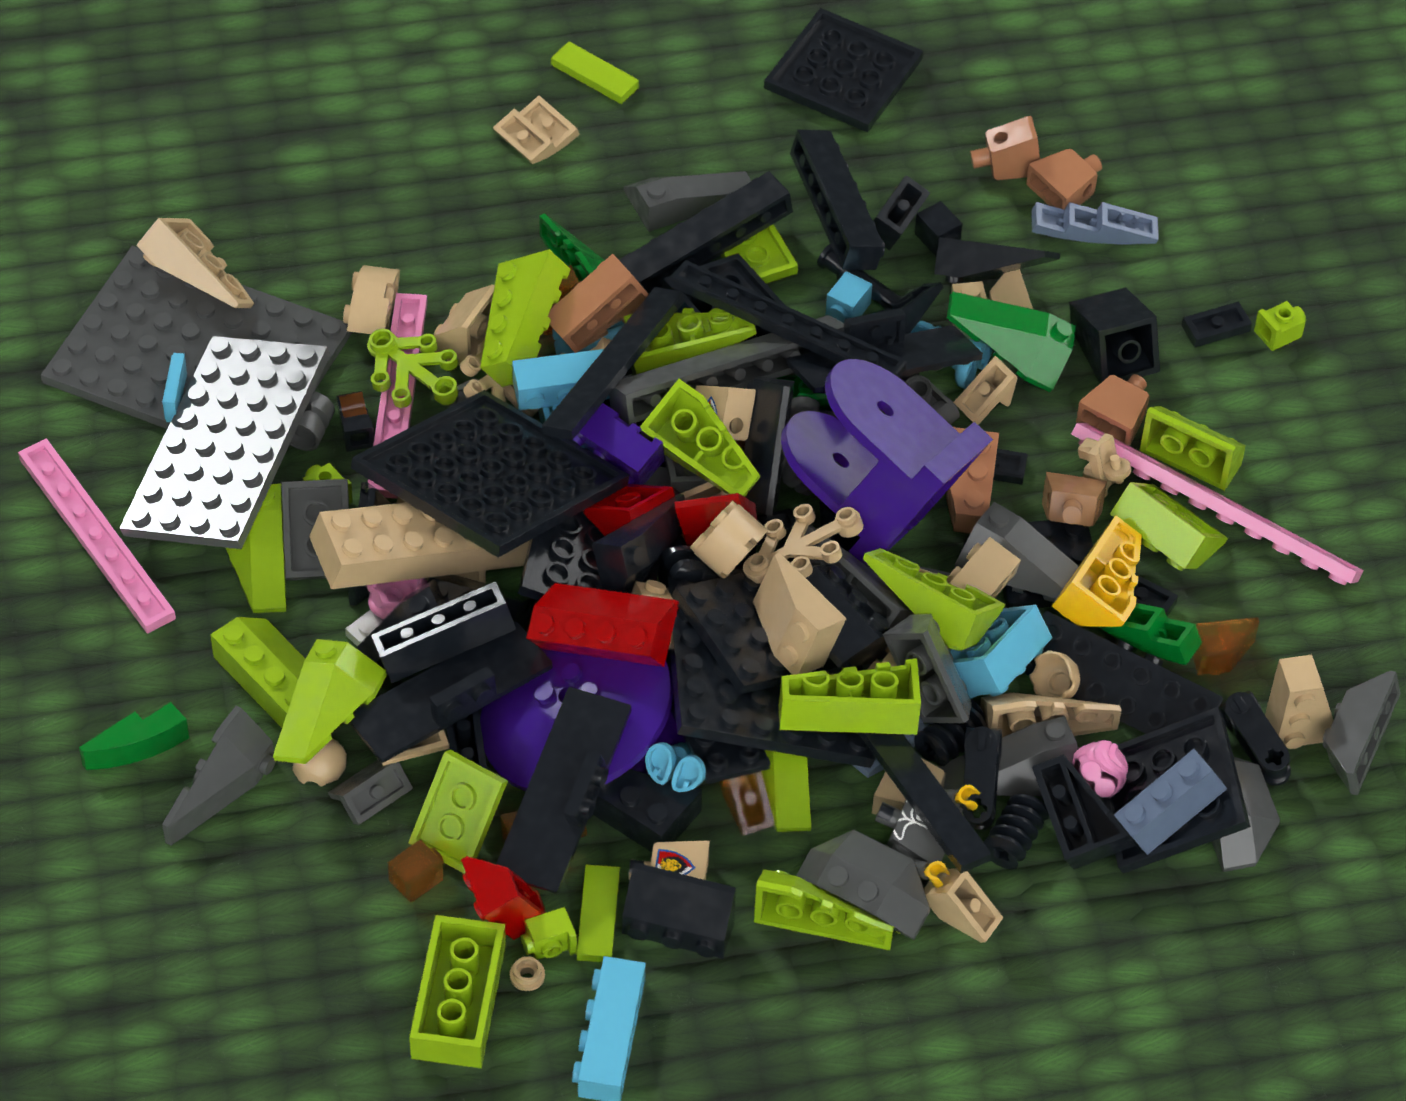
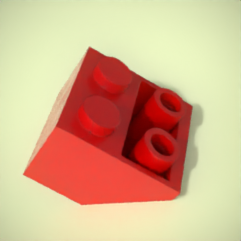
M468 856L461 859L466 871L463 874L464 882L475 895L476 902L473 905L476 913L483 921L488 920L493 923L505 924L506 935L515 940L525 934L526 919L546 913L539 892L508 867Z

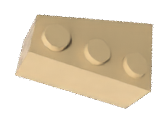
M1312 655L1279 659L1265 716L1288 749L1323 743L1325 730L1331 728L1334 721Z

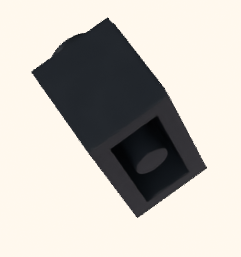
M907 175L904 176L874 219L877 232L884 241L885 248L889 251L901 237L931 193Z

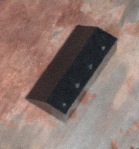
M756 376L754 383H748L747 389H756L748 439L745 441V447L740 446V448L761 477L745 498L756 504V512L772 516L778 506L785 456L781 445V433L785 424L790 420L795 381Z

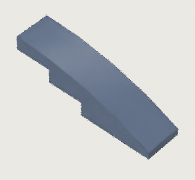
M1036 202L1032 208V232L1060 239L1089 243L1121 245L1156 244L1158 241V217L1104 202L1100 204L1098 209L1071 202L1068 203L1065 209H1060Z

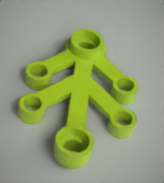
M378 329L370 335L367 348L369 353L375 357V369L371 375V383L375 391L384 392L391 387L390 376L387 372L388 359L390 358L397 364L395 389L391 393L396 407L405 408L412 402L411 393L408 389L409 373L431 389L434 399L440 404L450 405L455 402L459 394L455 379L450 376L437 378L423 367L427 365H440L443 370H454L459 364L457 353L454 350L446 349L436 352L438 348L436 338L429 333L418 337L397 338L388 329ZM419 348L421 353L406 354L402 350Z

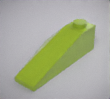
M683 308L682 313H674L634 363L636 374L740 343L757 334L755 325L719 308H713L710 312L694 313L693 308ZM633 314L624 316L625 323Z
M681 379L675 382L640 426L642 429L640 431L641 434L650 442L655 437L663 442L664 455L726 494L739 493L745 497L761 477L706 398Z
M271 484L242 549L226 548L232 567L235 568L240 585L253 613L286 612L281 484Z
M765 750L771 762L770 769L749 775L762 796V802L776 831H811L807 757Z
M763 870L757 881L754 923L885 950L891 949L894 926L810 882L780 870Z

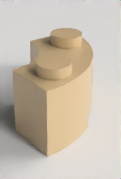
M363 265L359 272L353 273L351 305H345L343 323L348 324L347 331L372 334L378 329L390 330L395 297L399 288V269Z

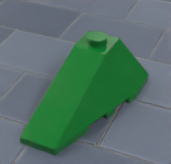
M545 213L539 215L540 237L546 247L571 269L567 280L574 289L579 282L583 281L605 260Z
M958 292L950 294L947 319L975 342L982 340L995 351L993 353L994 357L997 356L1001 361L1005 359L1018 369L1015 374L1023 380L1048 392L1054 389L1073 350L1075 325L1047 312Z

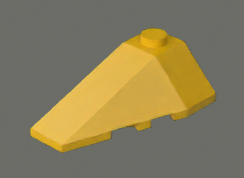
M1115 516L1065 585L1052 607L1077 626L1122 627L1136 606L1137 597H1134V588L1138 584V576L1135 573L1136 565L1140 561L1142 535L1118 516Z

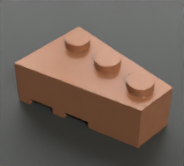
M612 254L605 261L601 262L583 281L579 282L564 298L551 307L548 315L551 319L550 326L576 353L607 335L609 327L620 321L625 324L624 316L633 314L649 294L617 257Z
M953 427L960 434L965 430L964 428ZM985 431L993 439L992 442L946 492L953 530L956 532L971 533L976 522L990 507L999 433Z

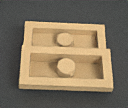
M537 96L521 112L514 108L493 127V130L531 164L550 157L580 135L578 129L540 96Z

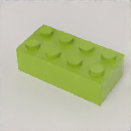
M435 915L409 1037L411 1059L482 1068L506 949L505 924Z

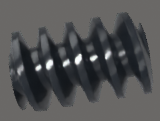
M970 699L972 704L969 720L965 723H933L915 735V747L925 759L934 761L940 766H945L949 763V759H955L959 756V752H965L967 727H987L984 713L975 701Z
M1016 794L1009 798L1007 806L1002 810L1001 816L996 820L995 826L984 840V844L992 853L991 861L994 864L1012 870L1017 869V861H1022L1026 858V851L1031 849L1032 841L1037 839L1038 831L1044 827V821L1049 818L1046 805L1042 801L1026 794Z

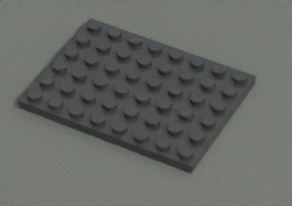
M131 246L41 373V381L43 384L168 429L171 422H166L162 400L173 353H185L187 378L184 396L212 336L327 346L330 357L316 385L317 388L353 332L347 331L348 324L343 323L342 320L244 285L242 286L254 302V305L251 308H234L170 273L152 266L144 259V253L138 247Z

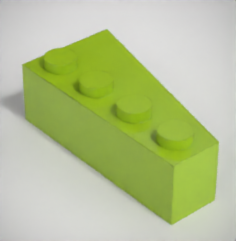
M550 249L498 264L480 368L501 387L513 385L512 361L537 358L541 348L538 340L543 332L548 330L551 319L548 317L552 304L558 303L562 292L559 290L562 279H567L571 269Z
M917 658L905 660V665L892 667L890 662L877 663L875 669L858 671L856 666L843 668V671L838 674L831 675L824 670L782 676L779 698L780 730L917 735L921 709Z

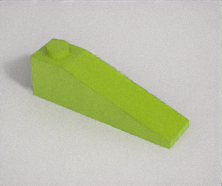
M881 548L864 554L863 560L915 615H932L940 628V635L945 645L953 650L961 651L977 645L1004 609L1005 604L975 587L966 585L964 590L953 586L947 582L948 576L939 572L938 574L922 573L919 571L920 566L917 563Z
M317 639L303 663L273 754L274 761L308 763L332 740L331 733L341 723L348 724L354 718L353 712L362 703L368 705L376 697L387 677L386 670L348 642Z

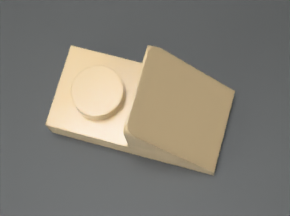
M995 356L959 395L954 404L972 422L979 425L999 402L1009 407L1018 377Z

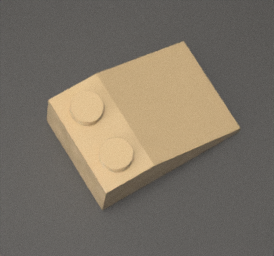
M780 552L774 554L753 603L776 659L792 675L809 673L825 665L847 618Z

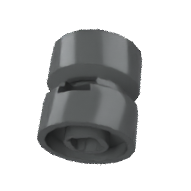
M313 392L290 442L291 446L304 451L317 449L325 434V429L335 413V406L325 395Z

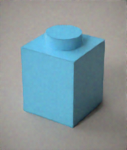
M845 271L827 294L825 315H830L843 323L847 318L862 316L871 304L872 283Z

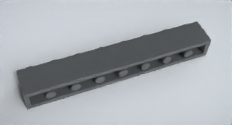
M830 315L816 319L844 332V323ZM769 333L621 379L609 394L611 409L618 412V417L626 423H636L645 420L678 379H681L695 390L696 385L747 388L748 383H754L756 376L776 379L794 373L787 366V358L813 353V351L774 333Z

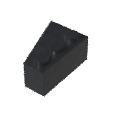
M630 769L600 789L593 815L652 852L653 845L657 842H675L700 814L702 789L694 788L686 792H677L673 790L671 780L666 784L660 785L649 774Z

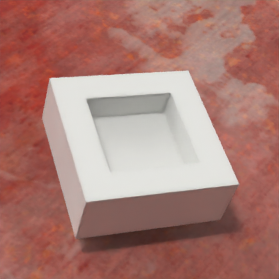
M369 610L345 628L346 637L358 646L382 620Z

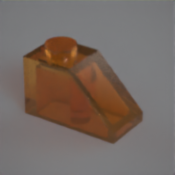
M1258 617L1197 623L1196 627L1202 644L1193 655L1197 674L1219 675L1224 672H1230L1255 642L1260 623Z
M761 771L719 781L723 797L743 836L775 825Z

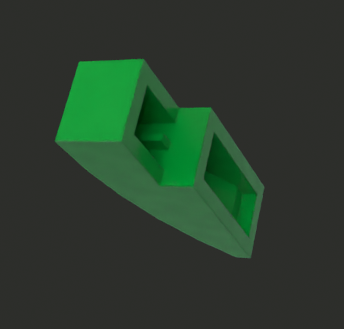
M1136 603L1135 608L1122 627H1099L1141 651L1182 665H1187L1202 644L1196 624L1167 618L1164 608Z
M171 702L145 719H142L134 711L79 747L82 765L86 770L107 769L128 765L158 755L190 738L187 719Z

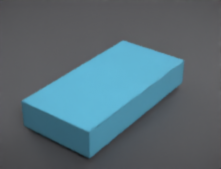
M173 353L171 356L162 400L166 422H171L174 415L177 414L178 406L183 398L187 378L185 353Z

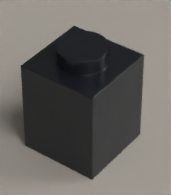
M940 201L916 213L914 234L937 256L939 237L961 240L963 223Z

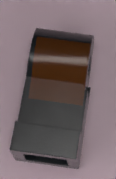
M362 391L336 395L346 452L373 447V425L368 410L365 407ZM364 432L367 434L364 439L359 441L350 439V435Z

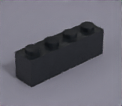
M495 581L374 633L371 637L390 681L394 683L516 630V627Z

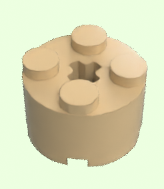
M732 501L711 522L710 527L697 538L690 548L717 575L725 579L735 569L736 565L757 545L768 532V529L740 504Z

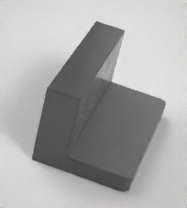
M377 759L330 790L328 794L331 799L340 800L353 824L359 825L412 790L413 787L399 762L383 766Z

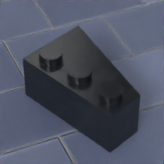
M1064 754L1032 766L1064 859L1074 870L1137 845Z

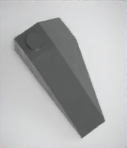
M746 171L653 177L624 186V192L646 229L650 232L691 218L702 209L711 206L729 193L751 182V179Z
M1065 716L1034 723L1002 737L997 796H1010L1011 798L1016 794H1026L1042 797L1032 766L1063 754L1072 764L1073 754L1078 750V746ZM965 754L949 761L945 766H937L946 773L943 789L960 790L963 787Z

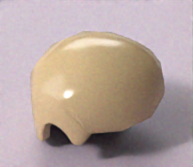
M1046 651L1034 659L1036 666L1029 677L1036 695L1070 699L1076 694L1081 679L1077 664L1069 656L1060 652Z
M332 739L308 763H293V772L301 783L305 784L310 781L322 787L326 783H331L340 778L346 769L347 754L343 746L337 740Z

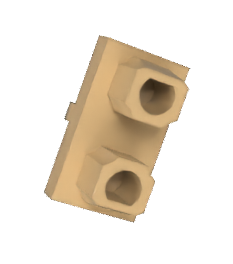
M1105 433L1099 441L1086 438L1078 447L1079 458L1089 461L1084 467L1083 477L1106 480L1105 497L1108 495V489L1113 483L1122 484L1124 479L1130 475V462L1117 455L1113 435Z

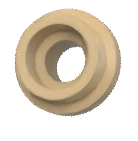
M521 957L511 966L510 980L519 990L532 991L539 988L544 982L545 969L534 957ZM525 973H530L533 975L530 978L522 977V975Z

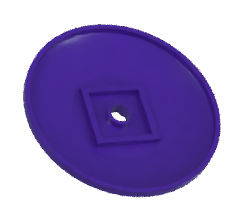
M541 649L552 661L553 668L482 708L480 723L484 751L496 772L502 778L508 780V783L526 791L569 687L629 704L632 711L609 766L608 777L605 783L607 784L637 764L647 754L648 749L655 744L662 733L672 707V674L667 661L664 667Z

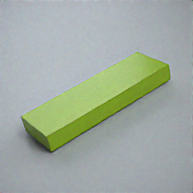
M570 41L551 57L552 66L620 104L639 88L638 79Z
M585 865L577 961L603 962L604 956L612 957L620 867Z

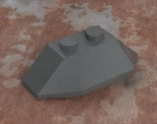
M1388 671L1348 689L1342 703H1338L1335 707L1334 721L1331 728L1325 730L1323 747L1327 748L1330 764L1353 795H1358L1393 709L1401 695L1397 672Z
M1234 757L1251 827L1212 841L1223 872L1256 866L1280 824V818L1260 766Z
M856 830L811 848L796 875L894 926L893 930L912 940H915L931 911L915 861Z

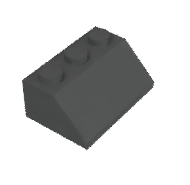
M910 615L882 634L897 666L905 665V660L917 658L921 696L920 717L923 723H965L968 721L972 702L967 694V687L956 670L953 656L946 648L940 635V628L932 615Z

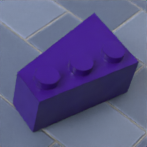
M602 403L571 441L580 446L583 445L593 454L630 474L628 484L644 485L665 461L663 442L656 437L650 442L639 433L642 430L634 423L629 426L618 417V412Z

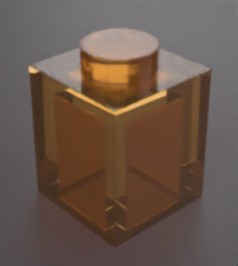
M420 839L388 862L389 881L412 903L443 881V858L435 848L431 847L429 849Z

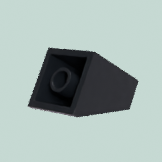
M1126 287L1069 302L1070 322L1075 325V338L1099 383L1103 382L1110 375H1115L1127 381L1134 374L1143 377L1160 372L1157 316Z

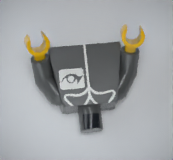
M965 785L960 790L944 789L957 807L963 804L969 810L977 809V803L968 801L972 794H981L974 786ZM907 800L904 801L901 810L882 802L874 821L893 829L887 845L912 858L916 863L920 878L930 879L936 888L942 887L944 884L936 876L940 873L950 875L946 865L941 862L945 854L944 850Z

